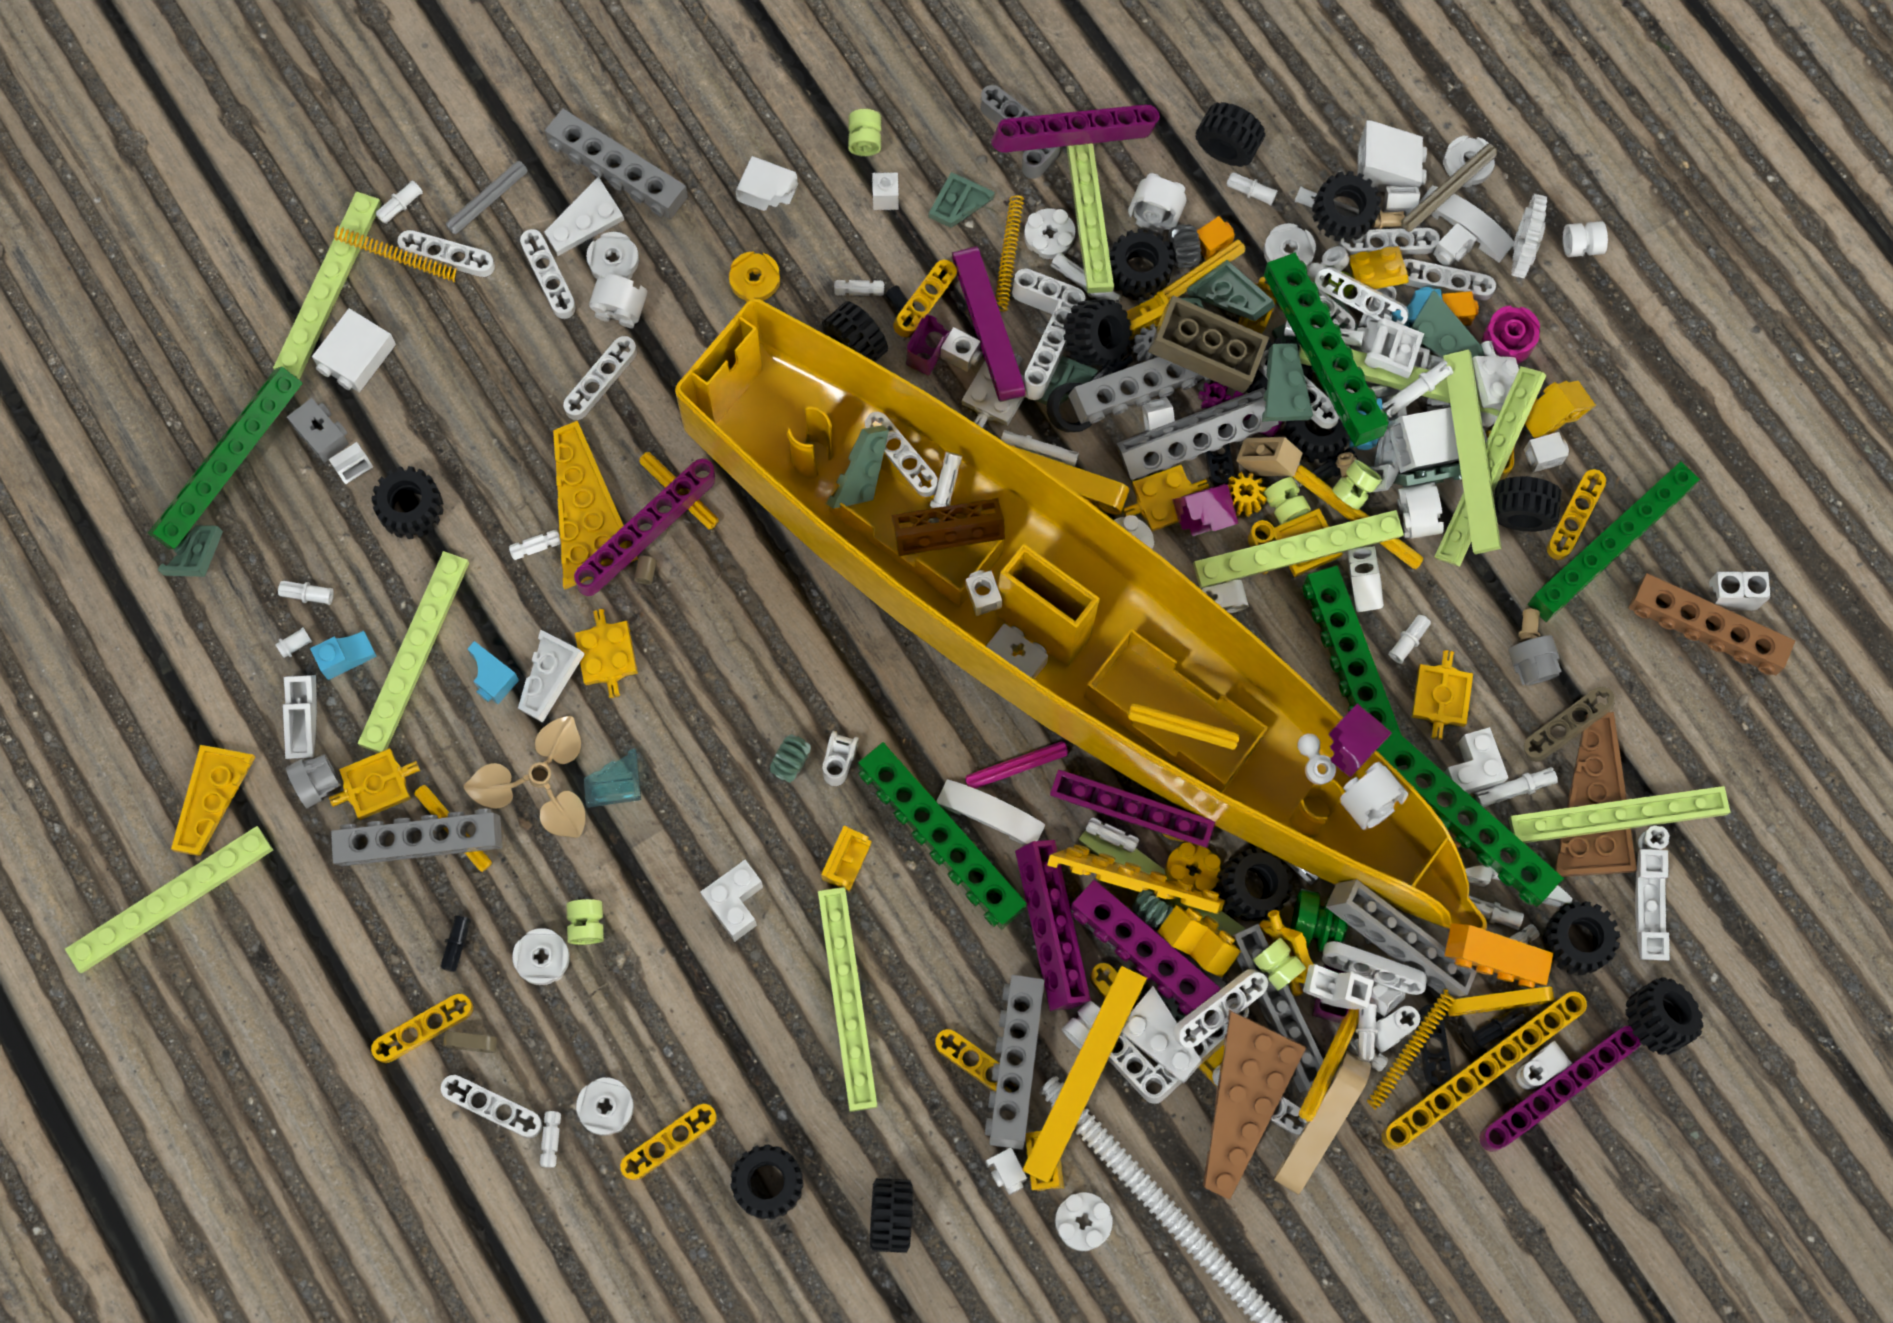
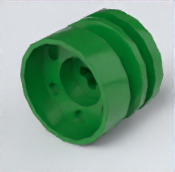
M1301 889L1294 907L1290 929L1303 933L1307 949L1312 939H1317V951L1320 953L1323 952L1327 941L1342 943L1346 936L1348 924L1326 908L1331 895L1327 898L1325 905L1320 906L1319 892Z

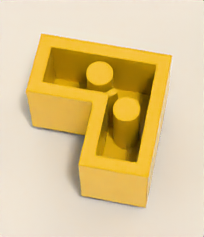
M1566 380L1559 384L1554 382L1543 390L1545 393L1539 399L1536 398L1525 426L1534 438L1553 434L1564 424L1579 420L1593 409L1596 404L1579 381L1568 382Z
M1176 905L1157 932L1172 947L1189 954L1204 970L1222 978L1241 952L1233 944L1235 939L1224 930L1220 931L1218 929L1219 923L1207 915L1202 918L1203 916L1195 909L1188 907L1186 910Z

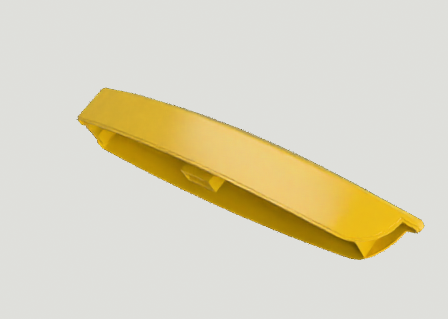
M760 299L749 300L678 382L675 392L685 432L759 504L818 557L896 621L1043 726L1186 811L1214 821L1215 826L1323 880L1336 885L1337 883L1357 879L1393 908L1449 930L1451 923L1467 924L1486 930L1487 922L1485 917L1469 898V883L1466 871L1454 841L1441 819L1414 787L1377 750L1351 777L1335 765L1336 772L1331 781L1322 785L1309 781L1305 773V767L1309 758L1300 753L1298 740L1305 734H1314L1321 743L1319 754L1331 758L1334 752L1330 749V746L1334 741L1329 736V733L1343 717L1307 681L1257 636L1166 559L1012 446L919 387ZM873 412L885 414L935 473L938 481L945 453L952 452L962 455L950 505L998 498L1004 518L1005 539L899 556L892 515L931 509L930 502L934 500L935 494L930 497L919 495L885 453L872 501L848 506L840 503L841 507L834 509L829 507L826 503L830 495L835 496L839 484L836 482L840 474H845L851 461L848 457L861 430L866 428L865 420L868 415ZM877 421L872 423L874 427L882 425ZM891 439L887 442L886 447L891 451H895L901 446V441ZM907 458L903 462V468L906 470H912L917 466V460L914 458ZM921 472L917 475L922 483L921 488L923 486L927 488L932 486L931 480H925ZM994 508L982 510L980 513L985 515L993 514L995 510ZM962 513L956 514L954 517L957 519L966 518L968 515ZM906 522L899 523L900 528L912 527L914 523ZM979 570H984L985 572L992 571L1002 598V608L976 616L966 589L965 579L969 578L970 574ZM985 586L976 589V593L981 596L987 595L990 592V589ZM1004 623L1010 628L1011 626L1017 627L1024 633L1025 639L1031 643L1037 642L1046 649L1048 662L1035 679H1032L986 647ZM1019 650V652L1017 653L1013 651L1014 657H1016L1018 654L1022 656L1021 650ZM1135 703L1239 734L1237 747L1232 750L1130 720L1128 718L1130 706ZM1380 762L1388 768L1408 792V796L1402 804L1398 800L1394 803L1393 809L1395 811L1376 826L1372 828L1366 826V829L1363 830L1341 804L1340 797L1346 792L1343 788L1350 780L1356 777L1360 780L1367 775L1366 771L1373 764ZM1319 764L1317 771L1320 774H1325L1326 768L1324 765Z

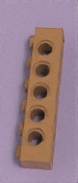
M1648 573L1639 581L1628 606V609L1633 610L1641 618L1655 620L1665 629L1677 630L1683 633L1687 639L1701 641L1707 644L1713 651L1725 652L1733 656L1734 660L1758 667L1760 672L1767 675L1776 676L1785 668L1796 641ZM1656 600H1661L1666 608H1660ZM1681 611L1687 612L1690 620L1683 618ZM1705 622L1711 623L1715 631L1709 630ZM1730 633L1737 635L1740 642L1732 640ZM1755 645L1761 646L1764 649V654L1759 653Z

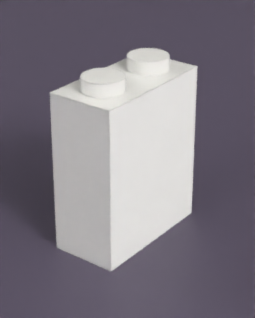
M348 309L313 354L312 358L317 365L316 369L326 377L332 375L337 378V382L345 389L350 390L353 388L360 393L395 347L396 343L389 332L353 310Z
M1451 407L1401 416L1388 423L1400 473L1450 464L1459 460Z

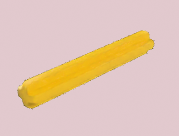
M1235 240L1161 291H1163L1169 301L1173 295L1176 297L1181 296L1187 291L1188 287L1224 261L1228 260L1231 262L1245 252L1244 244L1240 240Z
M645 452L640 457V464L665 488L676 478L650 452ZM683 488L678 491V494L687 495L690 490ZM699 499L688 509L709 530L713 529L719 522L718 517Z
M1133 703L1129 709L1128 718L1130 720L1233 750L1237 747L1239 741V734L1142 705Z
M426 785L420 786L414 792L415 796L431 815H437L438 819L448 817L450 812ZM444 827L443 829L449 834L448 828ZM483 851L465 852L466 856L481 872L485 871L492 864V861Z

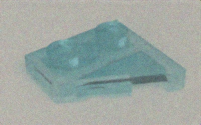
M636 749L629 750L628 755L619 761H611L602 770L593 772L584 778L587 808L642 800Z

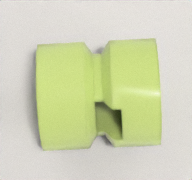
M859 109L849 114V151L858 156H872L880 152L881 115L877 111Z
M1354 460L1346 471L1347 477H1341L1332 490L1347 505L1359 510L1368 499L1367 493L1374 492L1381 483L1382 478L1365 463Z
M1287 477L1274 483L1263 493L1270 507L1276 508L1274 514L1280 525L1305 515L1311 510L1305 497L1298 495L1300 489L1293 477Z
M585 899L568 902L566 904L567 920L571 922L567 927L568 943L587 945L603 942V924L599 923V920L603 918L602 901Z
M1281 937L1253 959V962L1262 972L1269 973L1268 980L1277 991L1306 969L1297 956L1289 955L1291 949Z

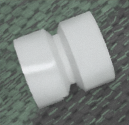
M1603 221L1589 222L1585 227L1582 223L1565 225L1563 247L1567 257L1584 256L1585 252L1588 255L1606 253L1608 234Z
M1091 1001L1081 1007L1078 1011V1018H1071L1062 1028L1067 1038L1080 1050L1101 1009Z

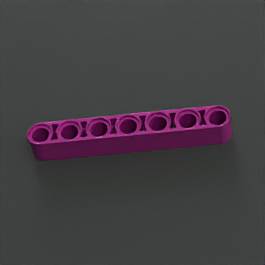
M1137 105L1008 118L999 122L991 139V144L997 151L1006 153L1146 138L1152 133L1160 116L1158 110L1151 105Z
M975 246L952 252L953 263L957 269L961 289L978 340L981 341L980 346L998 401L1003 402L1025 396L1024 383L979 248Z
M703 458L694 461L579 566L574 574L578 591L585 596H592L598 593L701 498L715 483L713 464ZM700 471L710 473L704 478L696 476ZM683 488L690 490L687 495L678 494V491ZM662 506L671 507V510L667 513L658 511ZM645 523L652 525V527L647 531H642L639 529V527ZM624 541H631L633 543L627 549L620 547ZM605 559L613 560L610 566L600 565ZM585 577L594 578L590 584L585 585L581 583Z
M1625 1026L1613 1032L1561 1073L1551 1078L1484 1128L1479 1136L1482 1147L1490 1152H1496L1506 1147L1634 1052L1641 1043L1639 1038L1635 1037L1632 1033V1028ZM1621 1034H1625L1630 1038V1047H1626L1621 1043ZM1599 1050H1604L1608 1053V1063L1600 1060ZM1578 1066H1582L1587 1070V1079H1582L1578 1076ZM1556 1082H1561L1566 1087V1094L1564 1096L1556 1092ZM1534 1098L1543 1101V1112H1539L1534 1108ZM1513 1114L1521 1117L1523 1122L1521 1128L1513 1126L1511 1122ZM1491 1130L1499 1133L1501 1137L1499 1145H1495L1490 1141L1489 1133Z

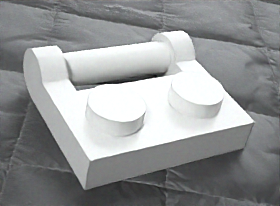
M1382 318L1377 323V334L1371 352L1366 355L1365 364L1371 368L1379 367L1408 379L1412 373L1424 333ZM1387 334H1392L1395 337L1388 357L1381 355Z

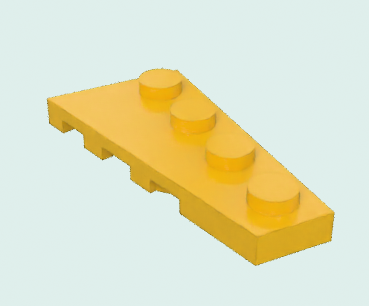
M200 745L171 850L195 856L202 855L256 757L253 754Z

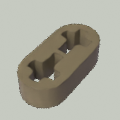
M446 1031L443 1046L459 1050L495 1053L498 1038Z

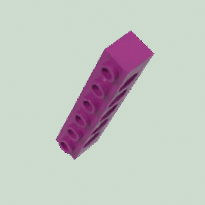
M1059 769L1050 792V796L1207 849L1215 828V822L1210 819Z
M1055 840L1032 841L1015 850L1042 977L1045 979L1044 986L1050 1011L1073 1009L1091 1001L1061 865H1057V868L1047 866L1050 855L1058 852Z
M1095 879L1072 903L1071 910L1074 911L1072 915L1082 925L1089 924L1095 930L1093 934L1101 942L1112 944L1116 948L1114 952L1123 961L1127 962L1130 960L1137 966L1136 971L1138 974L1146 977L1147 981L1151 978L1158 984L1157 989L1163 996L1168 999L1173 997L1180 1004L1178 1007L1185 1015H1189L1221 990L1220 987ZM1103 908L1109 913V918L1103 921L1098 920L1094 915V911ZM1121 926L1126 927L1130 931V937L1127 939L1119 938L1115 933V929ZM1139 945L1148 946L1151 949V956L1141 957L1137 953V947ZM1162 963L1169 964L1173 970L1172 975L1163 976L1160 974L1158 965ZM1180 983H1191L1194 987V993L1190 995L1182 993L1179 987Z

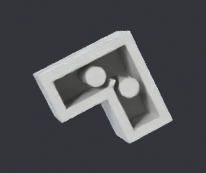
M1490 727L1465 734L1458 742L1465 763L1448 767L1444 772L1469 795L1502 784L1508 779Z
M744 860L700 893L734 942L757 926L754 917L743 902L760 891L763 885L748 862Z

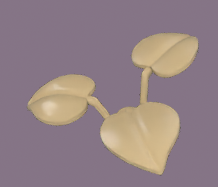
M572 716L558 718L540 730L535 740V750L539 755L548 758L543 763L533 764L529 769L528 775H524L521 779L511 783V773L506 767L497 763L487 764L477 770L471 779L464 784L466 793L476 803L487 808L498 809L507 806L513 800L511 788L530 781L534 787H544L551 799L540 810V821L545 830L556 836L580 837L585 826L583 803L571 791H563L555 798L549 785L551 770L548 766L552 759L558 764H567L575 760L579 755L581 738L574 718Z

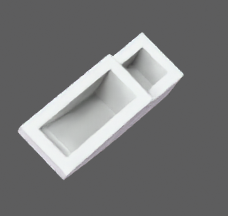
M316 675L284 677L285 704H283L285 759L313 758L317 713Z

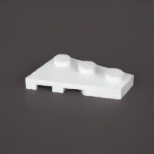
M597 177L544 233L557 256L624 221V216L600 178Z

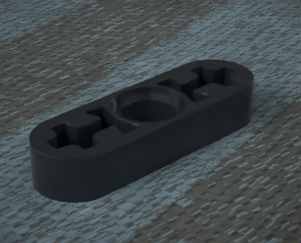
M1226 423L1222 424L1218 428V430L1224 429L1226 427ZM1229 443L1223 445L1225 453L1222 456H1214L1211 451L1205 452L1209 479L1214 486L1229 484V478L1234 476ZM1222 462V471L1224 474H1227L1224 480H1221L1220 476L1217 475L1219 470L1218 464Z
M1426 1005L1418 1011L1420 1015L1418 1026H1422V1017L1427 1014V1011L1432 1012L1431 1008H1435L1434 1005ZM1436 1018L1440 1025L1433 1022L1432 1024L1436 1026L1439 1033L1433 1032V1034L1429 1033L1428 1035L1430 1038H1435L1440 1042V1052L1433 1054L1427 1050L1426 1043L1420 1040L1419 1042L1424 1046L1423 1048L1420 1047L1425 1080L1433 1087H1440L1451 1079L1452 1069L1444 1019L1439 1020ZM1443 1057V1061L1438 1062L1439 1071L1445 1072V1076L1441 1077L1440 1081H1438L1437 1077L1431 1075V1072L1436 1070L1435 1061L1429 1063L1428 1059Z

